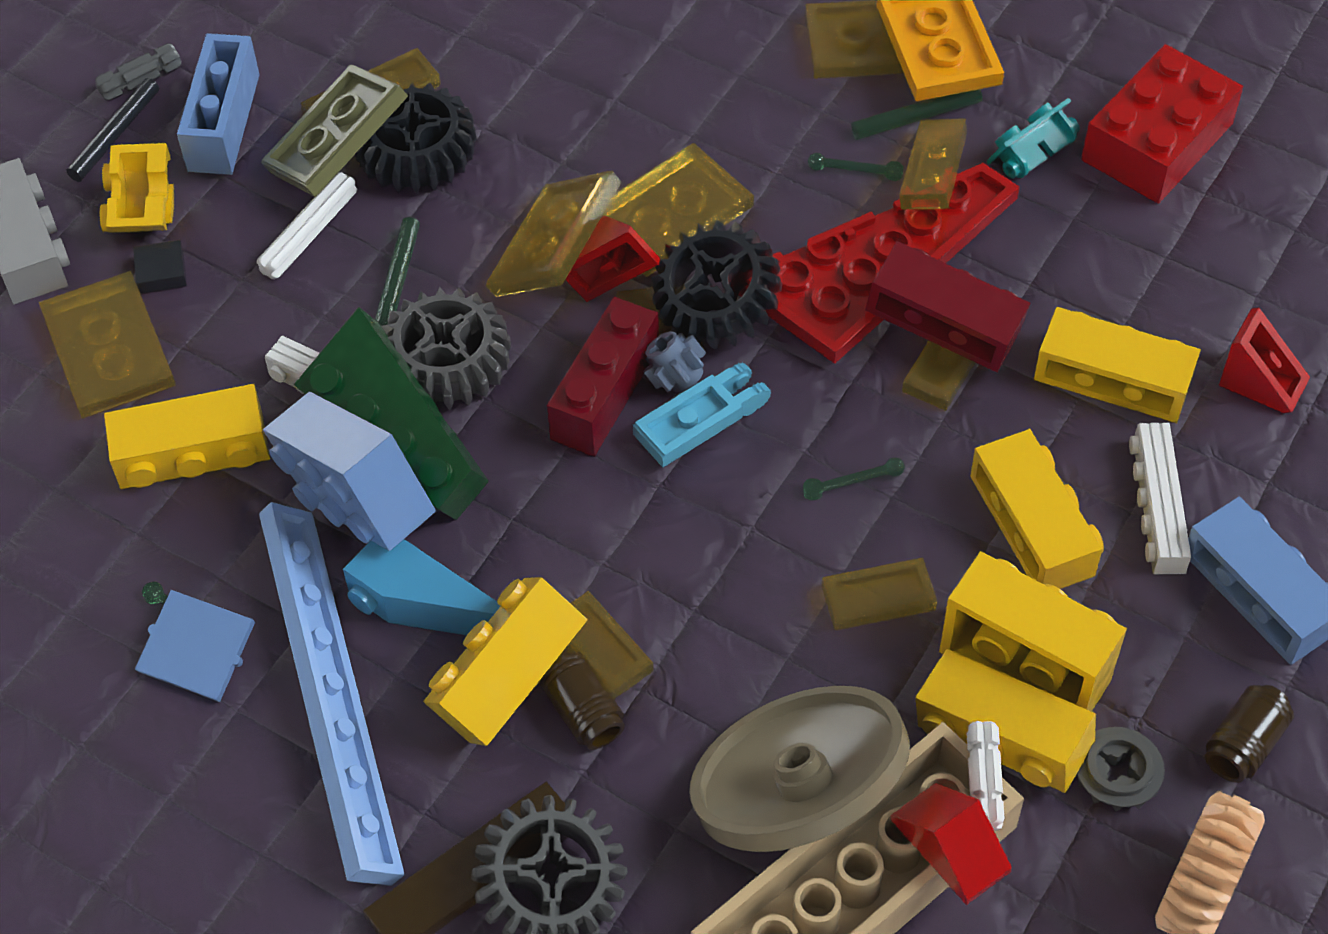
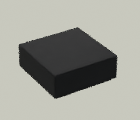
M181 240L133 247L136 284L140 294L187 286L184 251Z

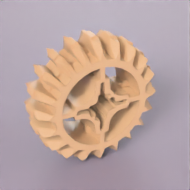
M1218 791L1210 796L1156 913L1157 928L1169 934L1215 933L1264 825L1263 811L1249 805V801L1236 795L1231 797Z

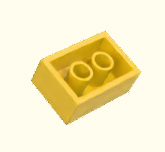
M980 551L948 598L939 652L943 654L946 649L952 650L1075 705L1093 711L1111 682L1127 628L1118 624L1109 614L1100 610H1091L1072 600L1058 587L1042 584L1021 573L1012 563L1004 559H995Z

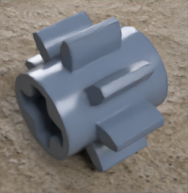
M672 331L666 332L654 339L647 347V357L645 360L649 366L643 372L656 389L663 386L667 392L671 389L676 393L683 392L693 387L702 377V367L704 364L700 358L706 352L693 335L686 338L683 333L677 335Z

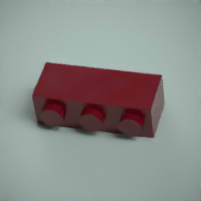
M897 241L872 282L865 311L998 373L1021 331L1031 303L1019 298L1009 290L1000 289L974 277L966 270L952 267L929 256L920 249L911 248Z
M615 296L613 297L547 404L550 440L593 457L596 456L644 375L643 370L649 366L645 360L647 357L646 349L659 336L658 312Z

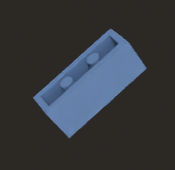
M206 34L177 132L187 172L233 174L260 75L251 36Z
M1239 496L1192 526L1188 538L1191 552L1190 562L1290 665L1328 640V583L1307 564L1304 556L1298 549L1288 545L1270 527L1268 520L1261 512L1252 509Z

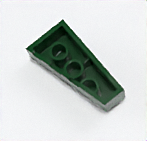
M358 307L294 383V386L305 395L310 391L392 434L431 503L438 510L457 520L489 480L454 430L449 427L438 411L439 408L411 372V368L402 355L394 348L379 322Z

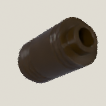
M563 651L539 680V684L578 744L586 745L589 750L600 749L614 741L625 728V724L622 721L624 713L584 653Z
M1271 685L1248 686L1206 743L1207 753L1205 760L1208 766L1217 775L1230 782L1240 783L1244 779L1252 778L1294 719V712L1288 697L1281 690Z

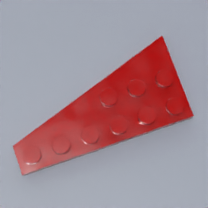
M981 163L935 183L934 190L911 199L907 195L894 201L893 208L880 214L874 215L871 211L807 239L806 246L786 255H783L780 251L774 253L772 257L778 260L781 268L778 276L782 282V291L776 293L779 301L778 309L765 310L768 317L832 363H837L884 320L865 311L872 282L897 241L911 248L920 249L929 256L947 263L1018 199L1020 186L986 164ZM752 277L746 280L748 285L739 292V296L742 297L747 291Z

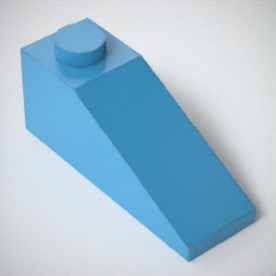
M405 539L391 551L370 541L343 568L349 591L347 596L351 603L361 612L367 615L374 612L388 623L468 635L482 620L488 622L500 608L496 600Z

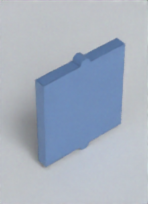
M171 590L156 624L148 627V632L151 635L135 670L220 702L235 667H240L243 664V659L240 656L255 621Z

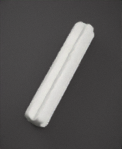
M342 172L337 173L257 259L258 270L272 280L278 279L356 193L357 188L355 187L354 179Z

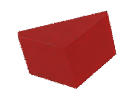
M604 215L558 264L556 271L588 302L659 265L661 258L630 225Z
M1259 307L1253 308L1248 313L1232 342L1219 386L1282 413L1293 412L1310 376Z
M934 783L891 814V821L966 905L1011 872L1012 867L977 798Z

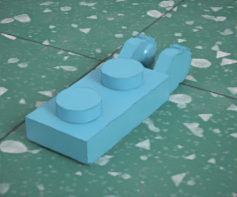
M745 363L734 364L732 368L729 367L717 376L710 375L637 420L633 424V435L662 467H665L742 419L743 416H749L758 408L760 409L771 397V390L764 383L757 382L751 388L748 387L733 397L732 394L749 382L752 370Z

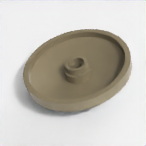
M827 686L793 693L765 704L747 714L725 730L709 746L699 760L690 782L691 803L705 831L713 839L730 848L752 852H768L806 845L828 837L856 822L875 808L888 795L906 767L910 752V740L897 708L890 700L875 691L854 686Z

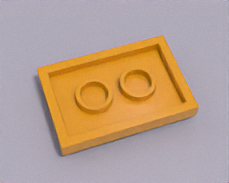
M877 0L878 11L915 101L1003 85L1004 70L973 0Z

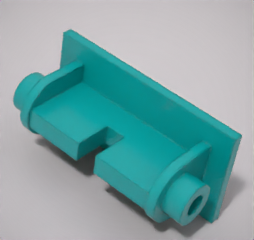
M1067 98L1055 108L1048 102L1028 117L1027 121L1030 125L1021 131L1017 125L1010 128L995 141L999 149L986 162L990 165L1000 158L1003 161V171L1009 178H1023L1047 159V156L1038 146L1039 144L1042 145L1051 157L1068 144L1074 142L1077 138V133L1080 131L1079 123L1073 117H1067L1062 111L1071 100Z

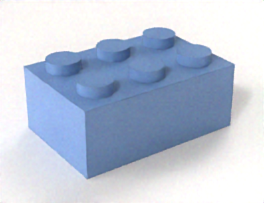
M310 391L263 429L273 445V448L269 450L270 456L281 470L291 474L297 484L292 489L298 500L310 511H314L316 508L321 510L326 518L335 526L340 527L342 524L348 526L353 534L363 543L371 540L386 550L391 551L436 512L392 434Z

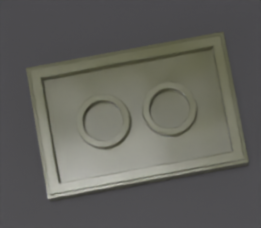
M351 64L260 163L269 173L316 197L403 103L408 95L400 85Z

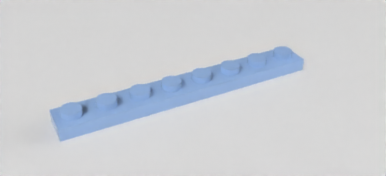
M270 502L259 513L346 878L347 881L392 886L405 874L312 512Z

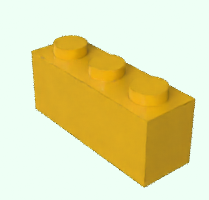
M1056 306L1039 351L1034 380L1177 423L1201 349L1185 345L1177 340H1168L1141 332L1130 326L1114 324L1090 317L1082 312L1070 311Z
M254 384L104 413L109 460L120 489L142 488L156 482L181 477L192 478L206 472L231 467L242 468L256 462L270 460L267 438L263 431L265 426L262 409Z
M1031 429L976 447L970 477L1027 576L1042 584L1054 585L1059 589L1095 577L1101 553L1104 550L1101 535L1093 524H1087L1081 514L1079 502L1073 488L1069 484L1064 485L1055 471V462L1048 447L1045 445L1040 446Z
M542 577L523 578L522 581L516 579L511 582L498 597L497 603L500 605V608L488 622L486 620L479 622L465 637L463 645L467 648L454 664L448 662L443 665L429 682V687L432 691L423 702L471 744L487 746L588 620Z
M949 649L945 650L915 697L918 727L922 728L927 734L944 722L967 744L968 726L972 722H994L999 727L1000 744L998 745V751H1000L1001 764L1021 773L1026 780L1039 787L1050 786L1066 793L1095 742L1096 713Z

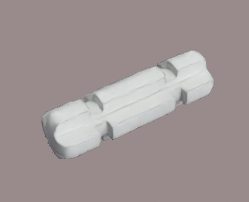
M975 721L968 726L967 749L970 753L968 758L970 796L979 799L994 831L1002 828L1005 819L1004 803L1001 800L1003 787L1000 751H998V745L1000 744L999 727L991 721Z

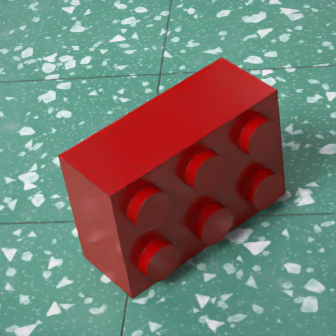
M1165 44L1089 122L1081 160L1159 204L1233 124L1244 86Z

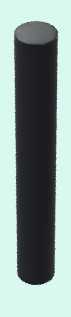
M145 78L66 169L70 178L77 182H81L109 150L110 146L115 143L157 94L159 86L154 80Z

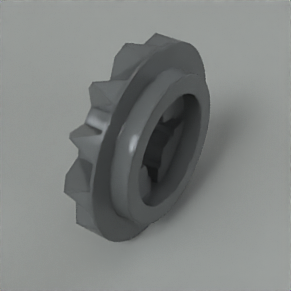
M1124 727L1099 729L1095 731V742L1077 772L1078 787H1084L1091 794L1094 804L1101 801L1111 805L1115 812L1123 807L1132 806L1139 810L1146 801L1156 797L1164 779V762L1157 747L1143 734ZM1128 756L1131 757L1127 775L1130 778L1121 775L1117 780L1108 781L1110 766L1107 763L1116 766L1120 761L1124 762Z

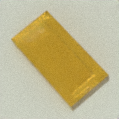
M923 557L822 577L821 587L834 630L935 611L937 607V598Z
M589 591L570 603L588 620L565 649L570 653H584L614 699L654 672L651 659Z

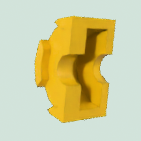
M167 143L110 146V163L103 164L102 168L105 191H111V198H107V204H101L100 225L103 232L167 230L166 223H172L174 212V184H168L167 177L168 161L171 160Z

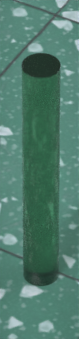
M981 89L927 99L851 123L852 133L855 139L858 140L982 102Z
M405 217L401 222L375 320L381 326L388 324L390 311H397L420 228V222L413 217Z

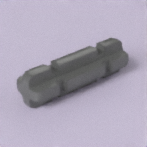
M166 43L154 49V55H150L147 52L117 66L118 72L112 73L109 70L98 75L95 78V83L99 93L105 100L110 101L123 95L122 89L124 88L127 91H131L137 88L145 78L154 80L161 76L159 72L162 70L167 74L181 66V59L177 50L171 43Z

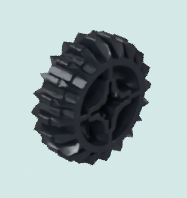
M411 82L409 88L403 89L408 97L359 149L355 157L360 167H363L368 179L376 178L381 188L393 183V187H395L398 193L405 187H412L417 194L421 186L429 185L433 190H436L438 181L442 180L452 184L454 173H465L467 161L473 160L477 136L473 116L469 108L464 106L460 96L452 97L447 87L435 91L431 83H428L424 88H417Z
M717 219L712 230L706 231L703 225L697 223V234L691 237L680 231L679 240L681 244L679 246L665 244L664 251L668 259H660L659 265L655 266L658 275L651 277V286L655 292L652 295V301L656 310L660 311L659 317L662 323L667 327H671L672 331L677 335L679 333H683L685 337L693 335L699 344L706 338L709 346L715 350L721 338H727L729 344L735 347L737 334L744 331L745 335L753 338L755 331L752 325L755 322L768 325L769 317L765 310L778 309L779 301L776 293L782 291V282L778 276L781 268L778 260L772 257L773 251L769 243H766V241L761 242L758 233L753 229L744 233L742 226L735 221L726 231L724 224ZM695 270L694 276L685 283L688 276ZM708 275L712 277L715 283L721 282L725 294L721 292L718 286L712 287L707 277ZM752 277L747 291L737 301L739 292L748 285L746 280Z

